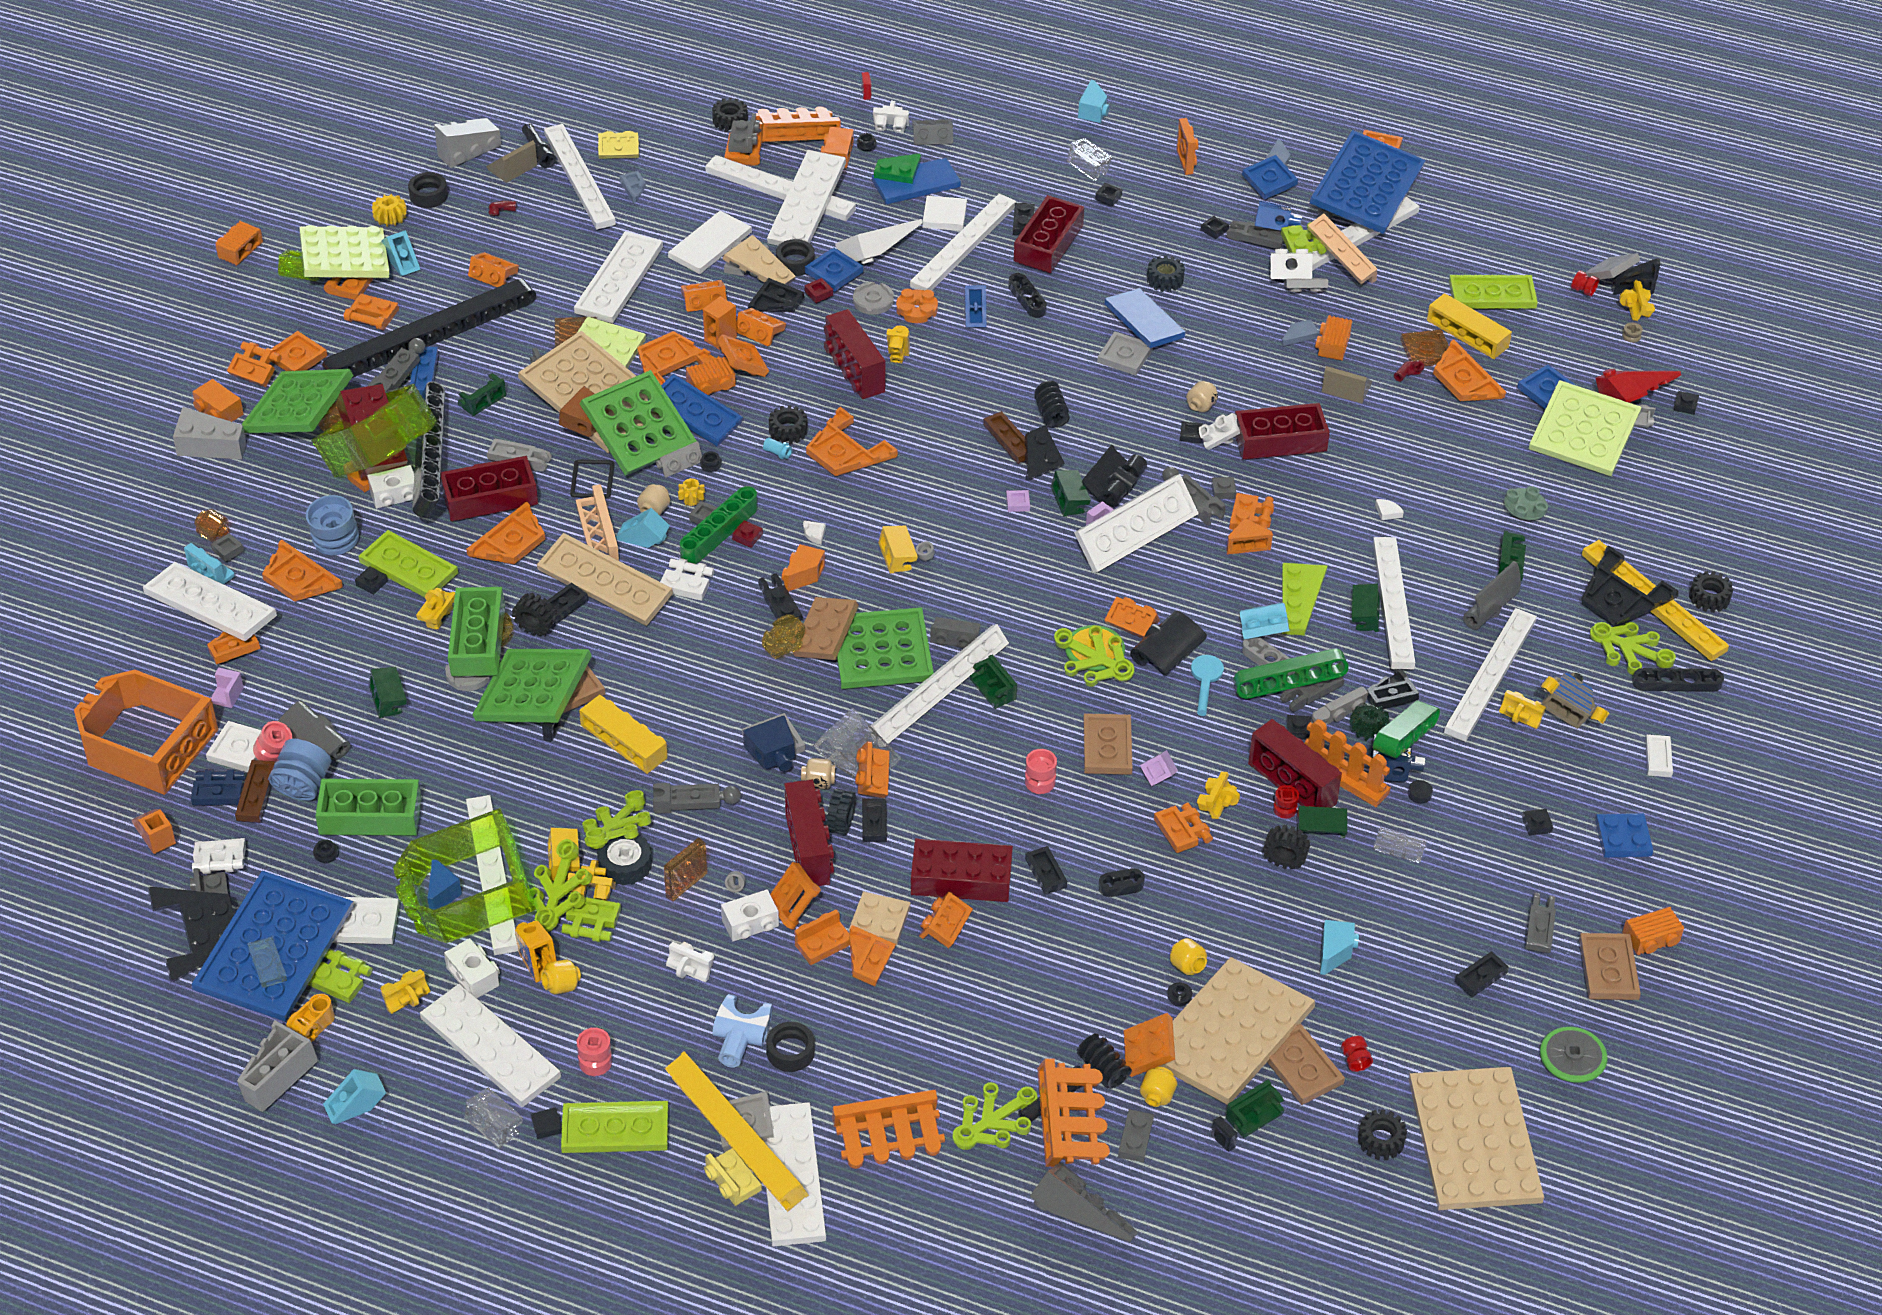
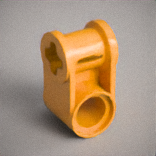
M316 994L312 996L305 1005L290 1016L286 1027L313 1042L335 1018L328 995Z

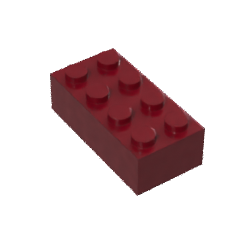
M1047 195L1014 242L1013 261L1051 273L1083 227L1085 206Z
M846 309L825 316L826 325L823 327L826 335V341H824L825 351L833 357L834 364L840 367L844 378L848 379L851 383L853 391L857 392L862 400L884 393L886 360L850 310Z
M383 384L340 391L336 405L360 479L366 480L368 479L367 475L406 466L408 460Z
M1320 403L1235 411L1237 425L1240 429V434L1236 435L1235 438L1242 459L1327 451L1330 431Z
M527 455L440 473L442 493L450 521L517 509L525 502H528L530 506L538 504L536 483Z
M1273 719L1252 733L1248 761L1251 767L1277 787L1282 785L1295 787L1299 792L1298 804L1301 806L1332 808L1337 804L1342 772L1336 766L1331 765L1318 752L1313 751L1301 739L1295 737L1283 725H1280Z
M813 779L784 783L785 817L795 863H799L816 885H830V875L834 874L833 861L830 859H834L832 844H828L827 841L830 840L828 825L824 826L823 822L825 821L824 807H820V804H818L821 803L820 789H815Z
M915 838L911 871V895L944 897L950 892L959 899L1009 902L1013 846Z

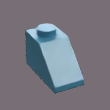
M1090 80L1079 101L1078 118L1101 123L1103 117L1107 116L1109 112L1107 95L1095 80Z
M406 230L381 240L386 247L389 261L400 276L420 270Z
M650 508L624 522L615 538L618 541L649 548L654 544L659 545L667 537L666 532L670 525Z
M1325 920L1322 934L1320 974L1326 975L1349 960L1352 956L1353 948H1358L1359 933H1354L1355 923Z
M353 1069L323 1105L332 1124H338L371 1111L386 1094V1091L376 1073Z

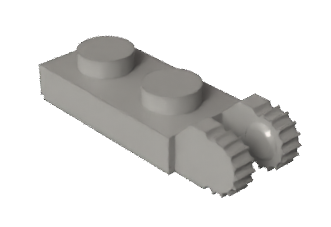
M495 438L487 452V459L501 461L527 455L530 467L534 471L543 472L547 468L546 462L551 460L552 455L550 452L535 446Z
M1361 686L1325 704V706L1313 712L1311 723L1320 719L1327 726V724L1333 721H1341L1352 712L1362 710L1367 699V690Z

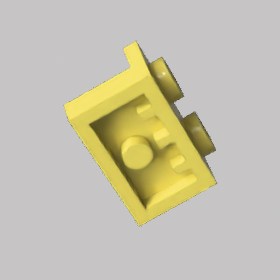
M606 131L598 133L599 159L639 158L638 133L633 131H625L623 133Z
M733 1149L726 1151L716 1158L711 1153L705 1156L706 1166L704 1170L707 1177L711 1181H716L725 1199L729 1198L735 1206L762 1191V1184Z

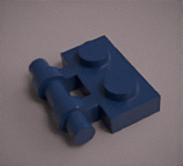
M228 768L227 771H214V769L196 771V781L193 782L191 795L192 805H238L244 786L242 780H245V771H236L235 768Z

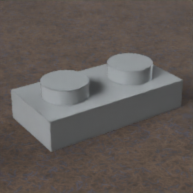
M1284 279V287L1289 288L1290 292H1301L1302 288H1310V291L1320 292L1322 288H1328V279Z

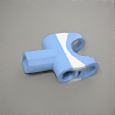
M731 994L726 996L718 1010L713 1025V1036L725 1038L718 1056L719 1061L723 1065L732 1068L739 1066L747 1044L764 1046L771 1025L772 1004L765 1002L755 1013L743 1014L736 1009L737 996Z

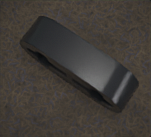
M1136 868L1104 873L1099 879V892L1106 897L1140 892L1144 887L1145 875Z

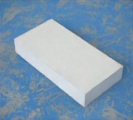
M1646 735L1647 775L1672 777L1673 766L1670 736Z

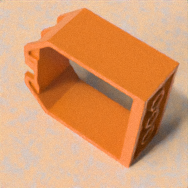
M138 670L102 677L95 685V689L100 690L101 693L99 695L88 693L83 698L84 703L80 702L74 709L89 766L166 795L218 731L211 698ZM143 705L180 719L182 722L153 757L101 738L117 720V716L122 710Z

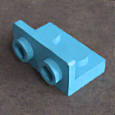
M192 543L184 547L188 567L193 571L221 584H225L235 576L232 570L223 565L218 559L206 553L202 548H198Z
M1284 603L1240 611L1244 639L1289 631Z

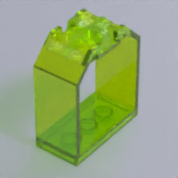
M414 383L385 392L388 403L375 411L373 415L355 425L344 429L342 420H340L311 440L334 477L373 467L406 448V445L433 428L437 420Z
M501 808L412 840L393 866L396 879H400V885L395 886L397 896L403 903L406 914L410 917L411 921H414L417 933L444 943L457 940L536 910L514 837ZM502 846L513 881L435 910L425 907L419 886L427 874L431 872L432 860H438L444 866H448Z

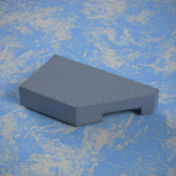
M1278 139L1267 158L1276 155L1287 165L1290 160V153L1282 141Z
M638 171L619 176L620 183L633 203L638 200L646 188L645 181Z
M1311 319L1292 323L1282 338V345L1286 346L1317 339L1319 331Z

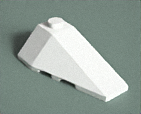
M922 219L858 234L835 243L839 251L856 262L861 261L862 264L873 262V257L881 255L923 222Z

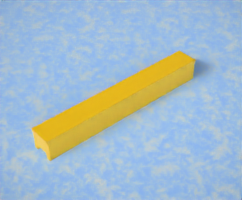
M685 1051L665 1068L673 1081L787 1212L802 1199L809 1196L800 1182Z

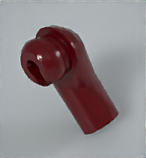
M501 200L492 202L488 206V213L490 216H498L499 211H516L517 201Z
M1417 360L1403 363L1395 372L1394 378L1401 382L1406 376L1420 374L1424 370L1423 362Z

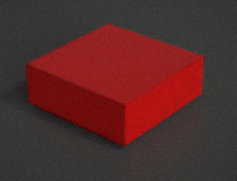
M862 72L863 100H870L871 80L868 72Z

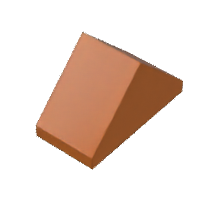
M1244 518L1228 535L1227 555L1271 550L1272 531Z

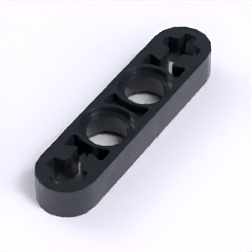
M1639 668L1634 672L1632 684L1641 691L1716 692L1722 688L1724 675L1717 669ZM1668 677L1672 682H1664L1661 678ZM1685 677L1693 678V679L1695 680V682H1693V683L1687 682V681L1684 680V678H1685Z

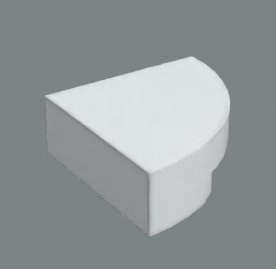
M1376 499L1375 506L1381 520L1403 518L1404 512L1396 503L1389 500Z
M804 521L805 536L810 541L821 545L826 524Z

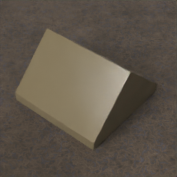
M532 140L486 166L487 169L505 183L537 166L535 142Z
M1326 366L1322 393L1362 404L1371 387L1372 380Z

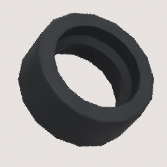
M435 172L419 173L412 177L408 183L410 200L416 206L421 208L437 207L447 199V183L440 174ZM428 187L437 189L433 192L428 193L419 191L423 188Z
M790 239L782 242L776 248V258L795 276L806 274L805 266L815 260V252L813 246L807 241ZM794 254L802 255L805 258L801 260H789L785 257Z
M788 1021L776 1025L767 1035L766 1054L768 1060L775 1068L781 1071L795 1072L804 1069L810 1065L815 1054V1038L812 1031L806 1025L799 1022ZM788 1038L798 1039L806 1045L805 1050L795 1055H784L778 1052L775 1047L778 1042Z

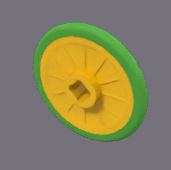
M1094 625L1083 626L1072 632L1074 640L1095 650L1094 642L1089 637V629ZM1100 626L1103 631L1102 640L1107 657L1115 660L1114 651L1110 650L1108 640L1111 636L1117 635L1120 637V635L1110 628ZM1094 631L1092 634L1098 635L1100 632ZM1122 639V645H1123V646H1122V651H1123V655H1124V654H1125V644H1124V641H1123V639ZM1117 641L1112 642V645L1119 644ZM1070 648L1065 649L1068 658L1072 661L1088 659V657ZM1101 665L1086 670L1101 671L1109 668Z

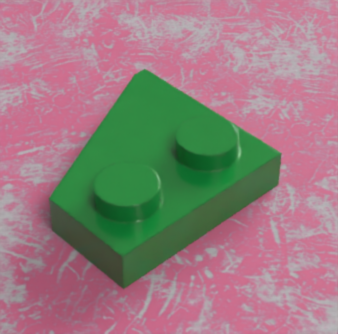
M921 154L878 159L874 169V178L913 184L921 162Z

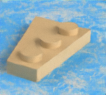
M754 235L748 237L723 256V260L726 262L732 261L740 266L739 269L745 272L747 270L752 272L763 282L771 278L789 285L796 277Z

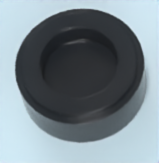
M1416 780L1409 785L1408 796L1413 802L1423 804L1431 800L1433 793L1431 784L1424 780Z

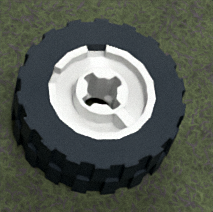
M624 835L610 839L604 847L597 850L598 867L606 868V875L602 876L613 878V882H616V885L626 886L627 884L633 885L638 881L640 882L645 876L647 877L649 870L652 868L651 847L641 835L633 839H626Z

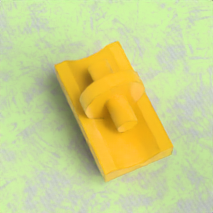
M1635 280L1633 289L1624 290L1619 297L1621 305L1629 307L1632 320L1638 321L1641 316L1649 318L1655 311L1654 304L1648 303L1651 297L1650 290L1643 289L1641 281Z
M899 325L893 329H887L888 354H891L890 362L902 364L904 356L910 355L909 330L905 326Z
M440 588L428 590L425 595L426 602L416 614L417 620L425 621L428 628L439 629L442 625L441 619L443 616L450 614L453 610L452 604L455 599V592L453 591L445 592Z
M1507 690L1499 712L1511 717L1514 723L1520 721L1537 729L1540 726L1546 707L1541 705L1539 701L1534 702L1525 698L1519 692Z
M1221 772L1218 778H1208L1205 789L1209 795L1200 794L1197 799L1199 809L1209 811L1212 819H1219L1224 807L1236 805L1240 800V795L1236 791L1237 787L1228 782V772Z
M592 860L590 866L582 865L581 868L586 869L592 874V880L587 885L579 884L571 890V893L578 891L585 897L587 886L595 887L593 898L608 901L611 889L615 890L616 882H613V878L597 876L606 875V868L598 867V860ZM569 873L568 880L575 875V873Z
M421 969L416 972L410 970L403 974L400 981L394 984L388 982L380 988L387 1010L391 1014L408 1004L413 1007L419 1005L418 999L431 992L426 983L425 974Z

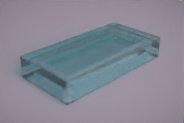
M273 937L247 944L262 988L287 981V976Z

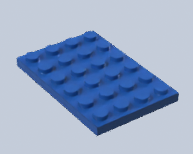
M1352 130L1311 196L1309 203L1384 234L1421 172L1426 160Z
M262 870L192 982V990L286 1022L353 909V901Z

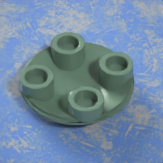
M1529 486L1528 488L1507 490L1504 498L1505 507L1512 515L1524 520L1540 519L1548 510V504L1545 498L1539 494L1540 490L1537 487Z

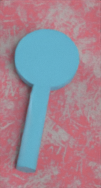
M1212 655L1198 656L1191 664L1192 675L1201 681L1197 714L1200 716H1205L1207 713L1210 682L1219 680L1224 670L1223 663Z

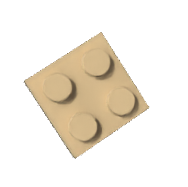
M863 891L850 928L854 925L895 943L897 946L910 911L911 902Z

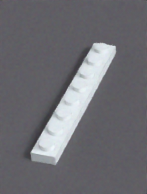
M560 124L544 128L545 137L596 230L616 225L614 215L564 125Z
M717 155L706 165V173L785 200L793 183L792 181ZM831 196L823 214L847 221L855 212L856 204Z
M998 194L910 281V287L918 290H933L1014 209L1016 201Z
M1405 197L1387 229L1417 214L1420 206L1408 197ZM1357 223L1341 231L1355 246L1380 234V232ZM1327 248L1324 254H1319L1318 251L1313 252L1312 270L1335 258ZM1288 259L1287 266L1290 269H1295L1298 265L1297 260Z
M1374 537L1373 548L1391 669H1414L1415 657L1396 537Z
M1515 608L1447 723L1444 731L1445 734L1465 742L1467 741L1534 626L1537 616Z
M998 624L989 627L869 726L880 747L889 744L976 671L973 666L977 662L988 658L992 654L994 656L1009 644Z
M487 795L466 799L493 952L494 955L517 952L515 925L491 797Z

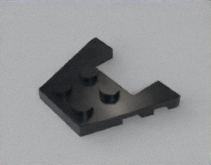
M1608 545L1602 560H1600L1597 566L1596 573L1591 578L1581 599L1582 605L1616 627L1622 626L1678 597L1679 591L1663 580L1646 595L1615 575L1613 572L1625 561V556Z
M148 887L153 911L179 906L191 952L190 954L165 960L170 983L196 970L209 957L234 916L229 894Z

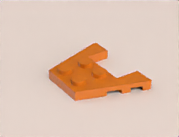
M674 331L637 347L643 372L651 370L660 385L665 382L662 376L694 361L702 364L703 362L706 363L707 361L710 362L711 360L714 361L721 358L719 356L715 358L710 355V351L705 348L699 349L694 346V342Z
M839 407L836 410V415L826 422V427L819 431L807 445L806 454L834 476L893 459L898 456V450L885 440L866 450L841 431L854 423V416L842 407Z

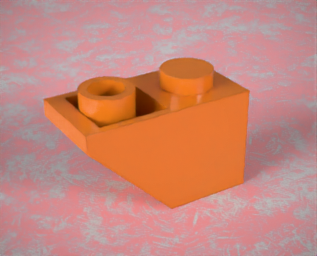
M799 544L796 552H792L788 568L785 567L782 572L781 579L784 581L788 592L818 582L825 567V550Z
M153 809L132 819L133 825L153 854L176 844L172 826L161 809Z

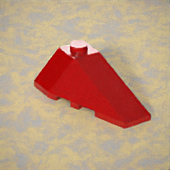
M1608 369L1603 371V375L1595 379L1600 394L1630 403L1648 395L1647 391L1658 389V385L1667 384L1681 376V371H1616V369Z

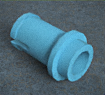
M768 437L763 444L765 451L778 455L780 459H788L791 456L792 447L787 442L781 443Z

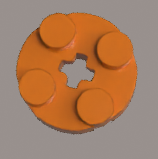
M904 289L897 298L896 312L899 316L900 314L904 316V320L907 322L924 323L932 315L933 318L936 316L938 301L932 290Z

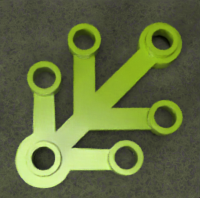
M1598 622L1590 630V637L1602 644L1607 654L1606 663L1608 665L1617 666L1621 655L1615 651L1612 643L1620 647L1628 663L1627 672L1631 675H1634L1637 669L1642 668V663L1636 659L1634 653L1656 661L1659 668H1671L1674 665L1676 655L1672 650L1661 649L1655 652L1639 645L1646 643L1651 647L1657 646L1660 635L1657 632L1650 631L1647 634L1637 635L1639 627L1633 622L1616 627H1611L1605 622ZM1625 634V636H1627V637L1622 638V637L1617 636V635Z
M1094 625L1089 629V637L1094 642L1095 650L1074 640L1072 632L1067 628H1060L1055 632V644L1059 648H1070L1088 657V659L1066 662L1064 665L1066 675L1072 677L1077 675L1079 670L1101 665L1109 668L1098 672H1086L1084 674V682L1089 687L1097 685L1100 680L1113 677L1119 681H1127L1134 675L1133 663L1124 658L1121 637L1114 635L1108 640L1110 650L1114 651L1115 660L1107 657L1102 640L1103 631L1098 625ZM1094 631L1100 632L1098 635L1092 634ZM1062 639L1068 640L1066 642H1060ZM1117 641L1119 644L1112 645V642ZM1070 666L1075 667L1072 671L1068 670ZM1121 669L1127 670L1124 673L1119 672ZM1088 677L1095 678L1093 681L1087 680Z
M640 790L628 792L624 796L626 805L613 818H611L609 807L602 806L597 808L595 813L597 820L602 821L604 825L602 828L598 827L596 819L583 821L582 825L586 833L584 839L586 846L599 849L604 847L613 838L623 835L626 839L637 837L639 835L637 825L647 826L652 822L649 812H640L637 815L627 817L632 811H639L644 808L645 798L643 792Z
M570 839L562 840L556 848L561 861L554 883L550 878L551 870L545 865L537 866L534 871L535 877L540 880L549 897L547 905L545 906L542 901L544 893L540 889L533 887L527 893V899L533 903L537 911L534 920L539 921L547 932L556 927L561 915L572 907H582L585 902V897L578 891L570 893L568 899L557 906L559 899L579 884L587 885L592 880V874L586 869L581 868L572 878L565 882L570 863L579 854L578 846Z
M986 1083L983 1087V1097L985 1099L982 1119L973 1125V1114L978 1109V1099L972 1095L964 1097L962 1103L964 1110L962 1125L956 1127L953 1131L954 1143L963 1150H969L977 1143L1007 1148L1010 1145L1011 1139L1008 1131L1027 1135L1031 1131V1121L1026 1117H1020L1016 1121L1002 1119L1018 1109H1024L1038 1097L1036 1091L1031 1087H1023L1018 1091L1015 1099L993 1112L999 1088L995 1083ZM988 1090H993V1091H995V1092H994V1093H988L987 1091H988ZM967 1103H973L974 1105H973V1106H968V1105H966V1104H967ZM1024 1124L1027 1127L1022 1128L1019 1125ZM987 1129L999 1130L995 1135L982 1133ZM1003 1137V1138H1006L1007 1140L1001 1141V1140H999V1138Z

